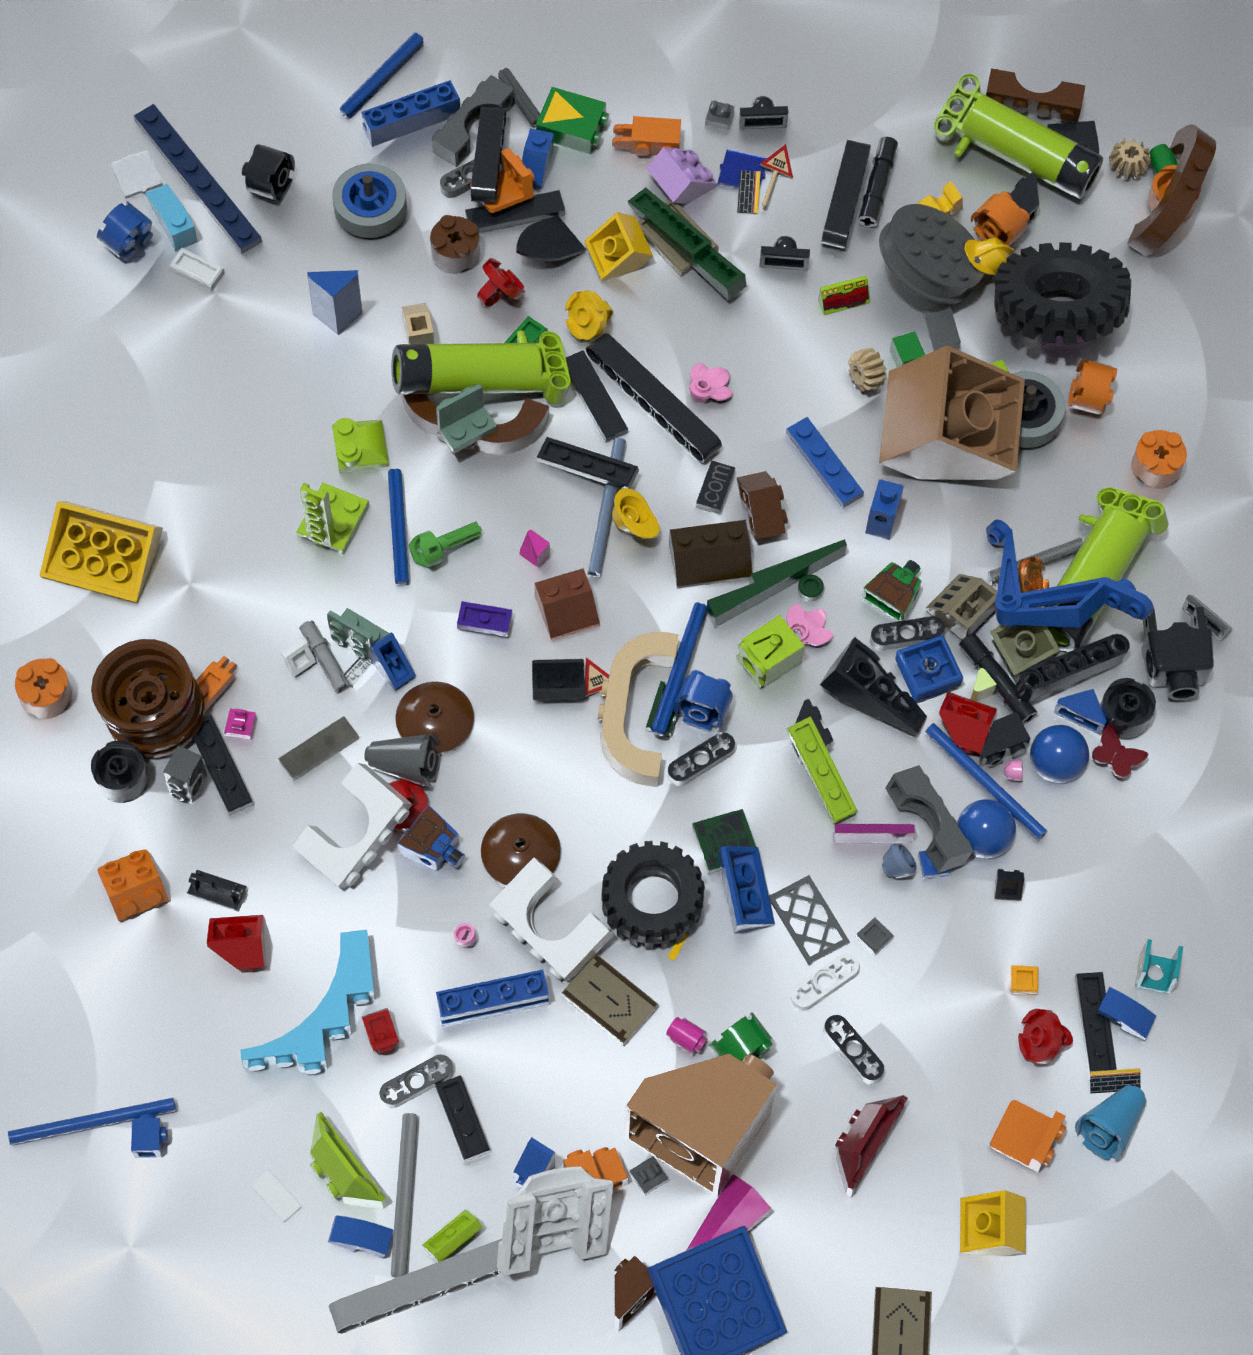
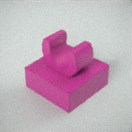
M230 708L224 731L225 736L251 740L256 721V712Z

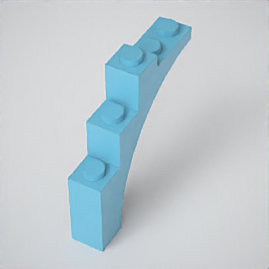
M367 929L340 933V955L336 973L328 992L320 1004L299 1026L282 1037L260 1046L241 1049V1061L244 1068L255 1071L262 1070L267 1065L276 1064L277 1067H288L293 1062H297L299 1071L306 1074H317L321 1072V1069H327L324 1037L342 1039L345 1035L351 1034L348 1003L353 1002L355 1005H363L369 1003L370 1000H375Z

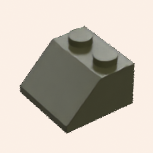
M1000 625L990 631L1016 681H1018L1024 670L1053 659L1061 652L1047 626L1014 625L1008 627Z

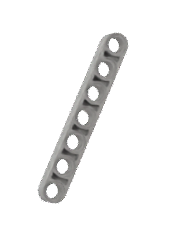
M502 1239L333 1301L328 1305L337 1333L341 1334L502 1275L497 1268L498 1244Z

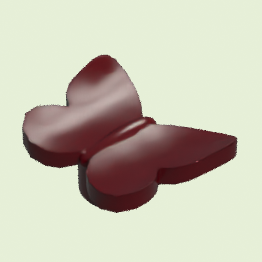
M1107 726L1103 731L1100 739L1101 746L1095 747L1092 752V758L1095 762L1106 764L1116 777L1122 779L1130 774L1131 767L1139 766L1149 755L1148 752L1143 750L1125 748V746L1121 745L1119 737L1110 726Z

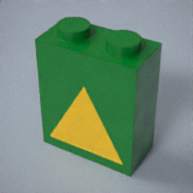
M551 87L536 123V130L554 133V144L591 154L593 147L599 145L601 127H606L609 119V113L606 112V102Z

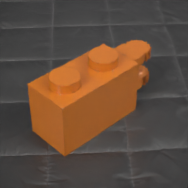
M633 116V124H615L613 133L617 136L619 135V137L613 138L612 146L631 150V154L640 156H656L663 147L679 149L681 119Z

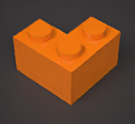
M608 1147L598 1149L593 1152V1156L590 1150L585 1152L576 1150L568 1154L567 1159L563 1160V1168L581 1166L595 1179L611 1180L613 1182V1190L624 1187L628 1183V1177L616 1147L610 1150Z

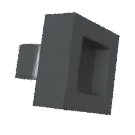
M711 100L705 125L728 131L735 106Z
M654 1156L630 1170V1175L644 1196L668 1182L667 1176Z

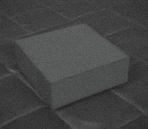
M875 917L855 936L874 956L894 937Z

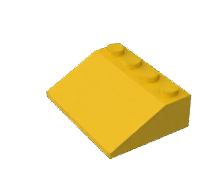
M57 501L39 576L138 602L156 556L163 527L68 501Z

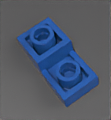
M1110 986L1097 1011L1098 1014L1121 1024L1120 1029L1143 1040L1146 1039L1156 1018V1015L1149 1009Z
M336 1215L328 1243L352 1252L359 1249L384 1258L388 1252L393 1229L361 1219Z

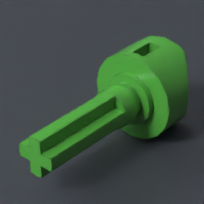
M477 521L437 538L431 531L423 532L415 536L409 544L412 558L415 563L427 567L441 563L443 560L442 551L481 536V526H478Z

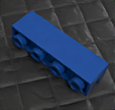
M451 80L362 111L363 130L373 147L448 120L452 113H456L460 109V98Z
M543 969L436 992L442 1028L549 1005V993Z

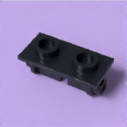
M196 870V873H191L188 882L191 884L187 894L237 911L247 886Z

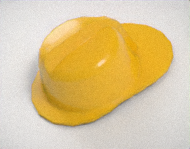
M996 237L984 241L968 240L965 243V252L971 264L980 272L996 276L1002 262L1006 263L1007 257L1014 252L1012 247L1005 245ZM975 256L980 258L981 261L979 263L974 262Z
M624 488L619 490L615 495V506L612 511V518L616 526L628 534H635L641 538L652 539L656 537L660 532V526L645 498L633 489Z

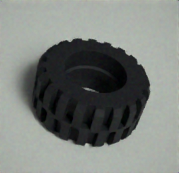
M644 841V846L639 847L637 843L630 845L629 852L626 853L625 850H622L616 855V861L611 860L607 866V873L604 874L602 880V910L604 916H607L609 927L611 929L616 928L617 936L622 940L628 937L630 938V944L636 947L639 943H644L645 949H653V944H660V948L669 947V941L673 940L677 944L683 940L685 933L689 935L694 930L695 923H698L701 917L705 887L704 881L701 880L702 873L699 867H694V859L690 855L682 856L683 849L677 846L673 849L668 848L667 842L660 841V845H653V841ZM647 876L661 877L669 881L676 888L678 900L672 908L665 912L657 914L645 913L630 903L627 897L628 888L640 878Z

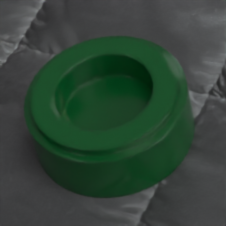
M809 574L800 579L798 594L802 599L816 601L823 594L824 584L818 576Z

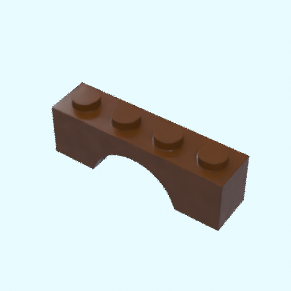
M991 68L986 96L1019 113L1061 119L1065 122H1078L1086 85L1062 81L1052 91L1036 93L1025 89L1018 82L1015 72Z

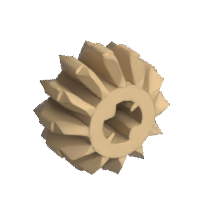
M1124 138L1121 144L1116 143L1113 146V150L1109 155V161L1111 162V170H1116V176L1123 174L1125 180L1129 176L1136 180L1139 174L1144 175L1151 159L1149 148H1143V142L1137 144L1134 138L1131 142Z
M873 348L858 350L851 354L850 360H848V365L850 366L848 371L851 373V380H854L856 388L859 387L862 392L879 388L884 385V380L887 379L885 373L887 368L883 364L884 360L880 358V353L875 352Z

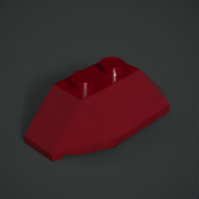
M901 1095L867 1103L862 1111L856 1109L849 1121V1124L852 1125L848 1134L842 1132L835 1144V1147L838 1148L836 1160L847 1196L851 1197L903 1111L908 1100L906 1096Z

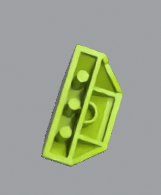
M322 1112L318 1113L310 1149L313 1161L310 1163L313 1171L318 1177L323 1175L329 1182L326 1188L334 1199L340 1197L344 1204L380 1209L387 1207L386 1197Z

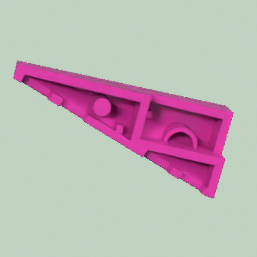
M733 1174L686 1250L745 1225L747 1232H749L770 1214L771 1207L751 1185Z

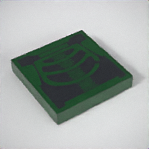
M743 809L692 823L708 874L721 871L717 856L721 847H756Z

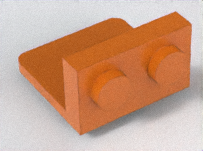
M510 148L501 151L503 170L500 171L496 203L481 202L490 213L501 211L534 197L532 184L535 181L531 169H527L523 165L521 158L518 155L516 156Z
M147 849L134 851L118 860L107 862L97 870L118 921L169 901Z
M1012 1100L990 1141V1147L1038 1172L1043 1163L1049 1164L1055 1152L1050 1147L1054 1139L1060 1142L1067 1126L1062 1124L1066 1116L1056 1111L1054 1116L1050 1118L1017 1100Z

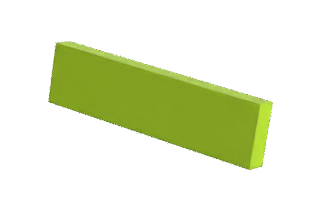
M811 716L786 728L832 822L836 823L857 812L858 810Z

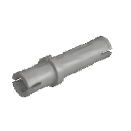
M313 620L304 622L299 627V630L306 639L309 649L320 663L336 693L345 691L350 686V683L329 650L327 639L322 637Z

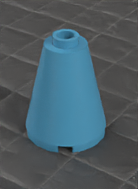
M1124 1086L1082 1115L1075 1124V1132L1077 1136L1081 1132L1085 1139L1082 1142L1084 1146L1093 1154L1103 1159L1109 1160L1111 1157H1115V1160H1118L1123 1155L1146 1106L1147 1101L1144 1092L1136 1086Z

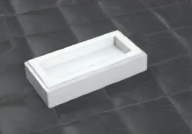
M184 248L180 249L169 265L170 271L210 291L213 290L224 274V268Z

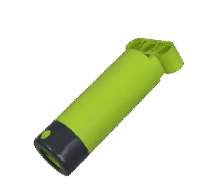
M971 73L963 75L958 80L934 122L935 136L940 142H950L956 135L961 137L954 152L956 157H961L971 142L1030 174L1032 172L1035 173L1039 179L1078 199H1082L1088 193L1103 164V157L1100 154L982 94L978 77ZM967 84L976 86L972 91H965L963 89ZM959 104L963 106V109L959 112L951 110L954 105ZM943 125L952 127L950 131L945 133L939 131V128Z
M520 330L517 332L518 343L398 344L394 347L391 361L392 383L398 395L461 394L465 388L481 384L483 393L543 392L544 398L548 402L560 404L565 400L571 379L561 338L558 334L551 331L542 333L538 343H528L525 332Z
M1112 487L1100 490L1096 498L1101 514L1098 518L1084 514L1079 516V521L1085 523V525L1092 526V529L1057 586L1103 577L1117 582L1122 579L1149 533L1161 534L1168 528L1169 524L1164 505L1159 501ZM1078 603L1050 605L1044 607L1077 605ZM1106 604L1080 628L1047 626L1059 649L1070 652L1080 648Z

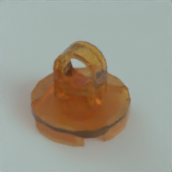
M1036 556L1024 558L1019 564L1018 578L1021 593L1049 588V580H1043L1041 572L1045 570V567Z

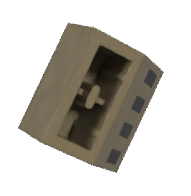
M958 574L925 610L932 616L940 618L948 629L963 640L966 636L973 633L996 610L997 590L982 578Z

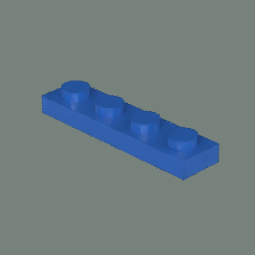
M808 417L786 429L788 437L842 509L864 496L862 488Z

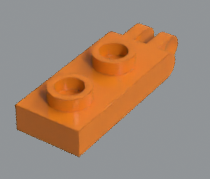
M225 656L217 663L215 661L211 662L196 679L204 697L205 712L235 677L233 673L237 669V664L234 662L229 663V659Z

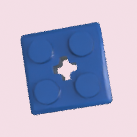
M943 635L897 651L895 660L914 701H919L962 685L963 675ZM928 665V667H929L930 669H932V668H934V669H933V671H929V670H926V669H924V668H925V666Z

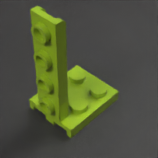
M323 482L318 491L310 489L309 484L303 483L300 488L304 518L296 531L297 537L307 538L324 548L325 546L330 547L343 555L369 506V500Z

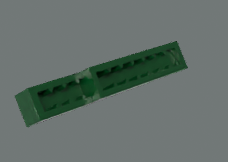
M646 187L628 200V205L728 301L747 287L746 275L712 248L711 240Z
M845 539L750 574L749 585L707 600L706 612L713 627L720 626L799 582L803 576L813 574L844 557L847 548Z

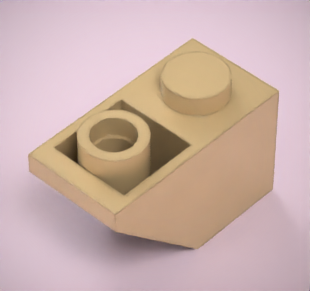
M426 303L401 307L408 344H434V333Z

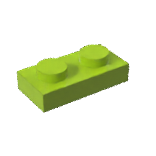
M465 1209L422 1244V1246L437 1262H440L450 1257L454 1250L465 1241L473 1238L476 1232L483 1226L475 1216Z

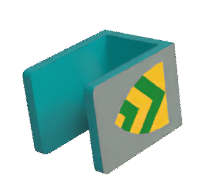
M1147 939L1139 956L1135 987L1170 994L1179 978L1183 946H1178L1172 959L1150 955L1152 940ZM1150 967H1159L1163 972V977L1160 980L1151 979L1148 976V969Z

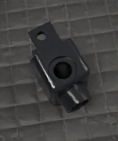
M1195 607L1191 617L1192 627L1186 622H1173L1172 626L1166 630H1157L1154 609L1146 619L1142 620L1145 640L1141 649L1148 682L1154 687L1167 686L1168 697L1171 699L1186 700L1194 698L1200 693L1199 685L1207 682L1214 667L1212 630L1206 628L1204 607Z

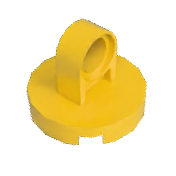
M590 290L574 292L568 298L565 305V310H568L569 317L566 320V325L571 334L580 340L598 338L603 333L607 321L614 314L606 301H602L598 294Z

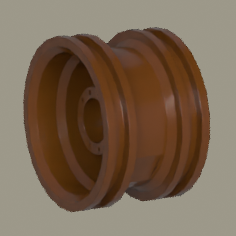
M139 639L127 642L116 647L106 655L95 671L91 693L98 713L115 741L122 740L132 743L141 752L143 757L157 758L174 753L178 745L184 747L192 741L200 730L205 715L203 694L184 656L170 644L155 639ZM160 675L167 676L164 681H161L158 677ZM122 699L127 701L126 705L119 706Z

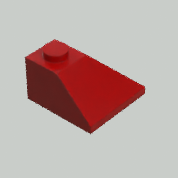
M947 692L939 715L955 745L960 746L965 752L981 754L997 708Z
M263 914L209 918L207 947L236 969L252 971L259 967H264L265 937Z

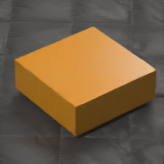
M1011 965L1010 994L1037 995L1038 967Z

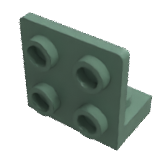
M481 384L465 388L461 394L443 400L436 407L438 432L453 454L497 431V425L484 408L483 387Z
M346 608L341 616L331 610L327 613L332 640L339 645L345 644L349 646L361 658L367 657L371 660L370 646L389 634L386 630L349 608Z

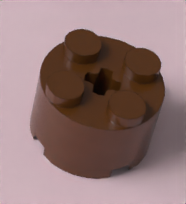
M444 215L432 228L430 234L431 255L440 270L451 274H458L467 268L470 270L477 264L480 257V239L478 227L475 223L464 217Z

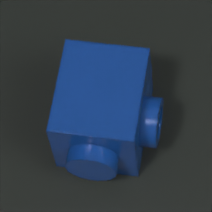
M144 1114L140 1115L139 1118H132L131 1153L134 1159L162 1158L163 1144L168 1141L167 1127H163L161 1119L156 1118L155 1115Z

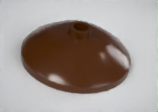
M438 681L422 683L410 689L400 700L395 715L396 728L400 737L423 734L437 735L440 745H435L436 753H441V755L447 754L462 746L470 736L474 725L473 707L464 692L449 683ZM433 708L439 710L436 714L429 712Z
M516 813L500 818L489 827L481 843V859L486 872L495 882L504 887L533 858L541 861L553 874L560 861L561 847L556 832L545 820L531 814ZM524 842L525 846L519 848L516 846V843Z

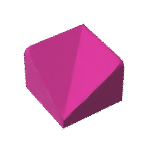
M529 530L519 554L539 568L550 555V542L533 530Z

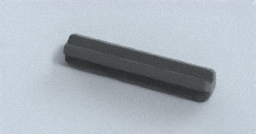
M504 68L498 72L499 80L514 89L515 103L531 126L535 127L540 112L510 69Z

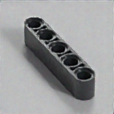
M481 106L471 182V202L496 203L501 151L503 150L506 126L505 107Z
M847 140L821 244L843 249L846 247L869 158L870 144Z
M1112 634L1023 671L1014 686L1015 695L1022 701H1031L1119 665L1130 648L1129 640L1122 634Z

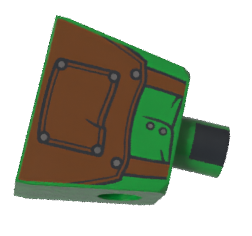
M908 560L903 568L891 562L865 585L862 599L895 621H904L920 591L922 581L916 577L921 570L920 566L912 560Z

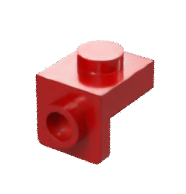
M388 1008L361 1016L372 1050H379V1053L393 1050L395 1048L394 1044L399 1043V1039Z

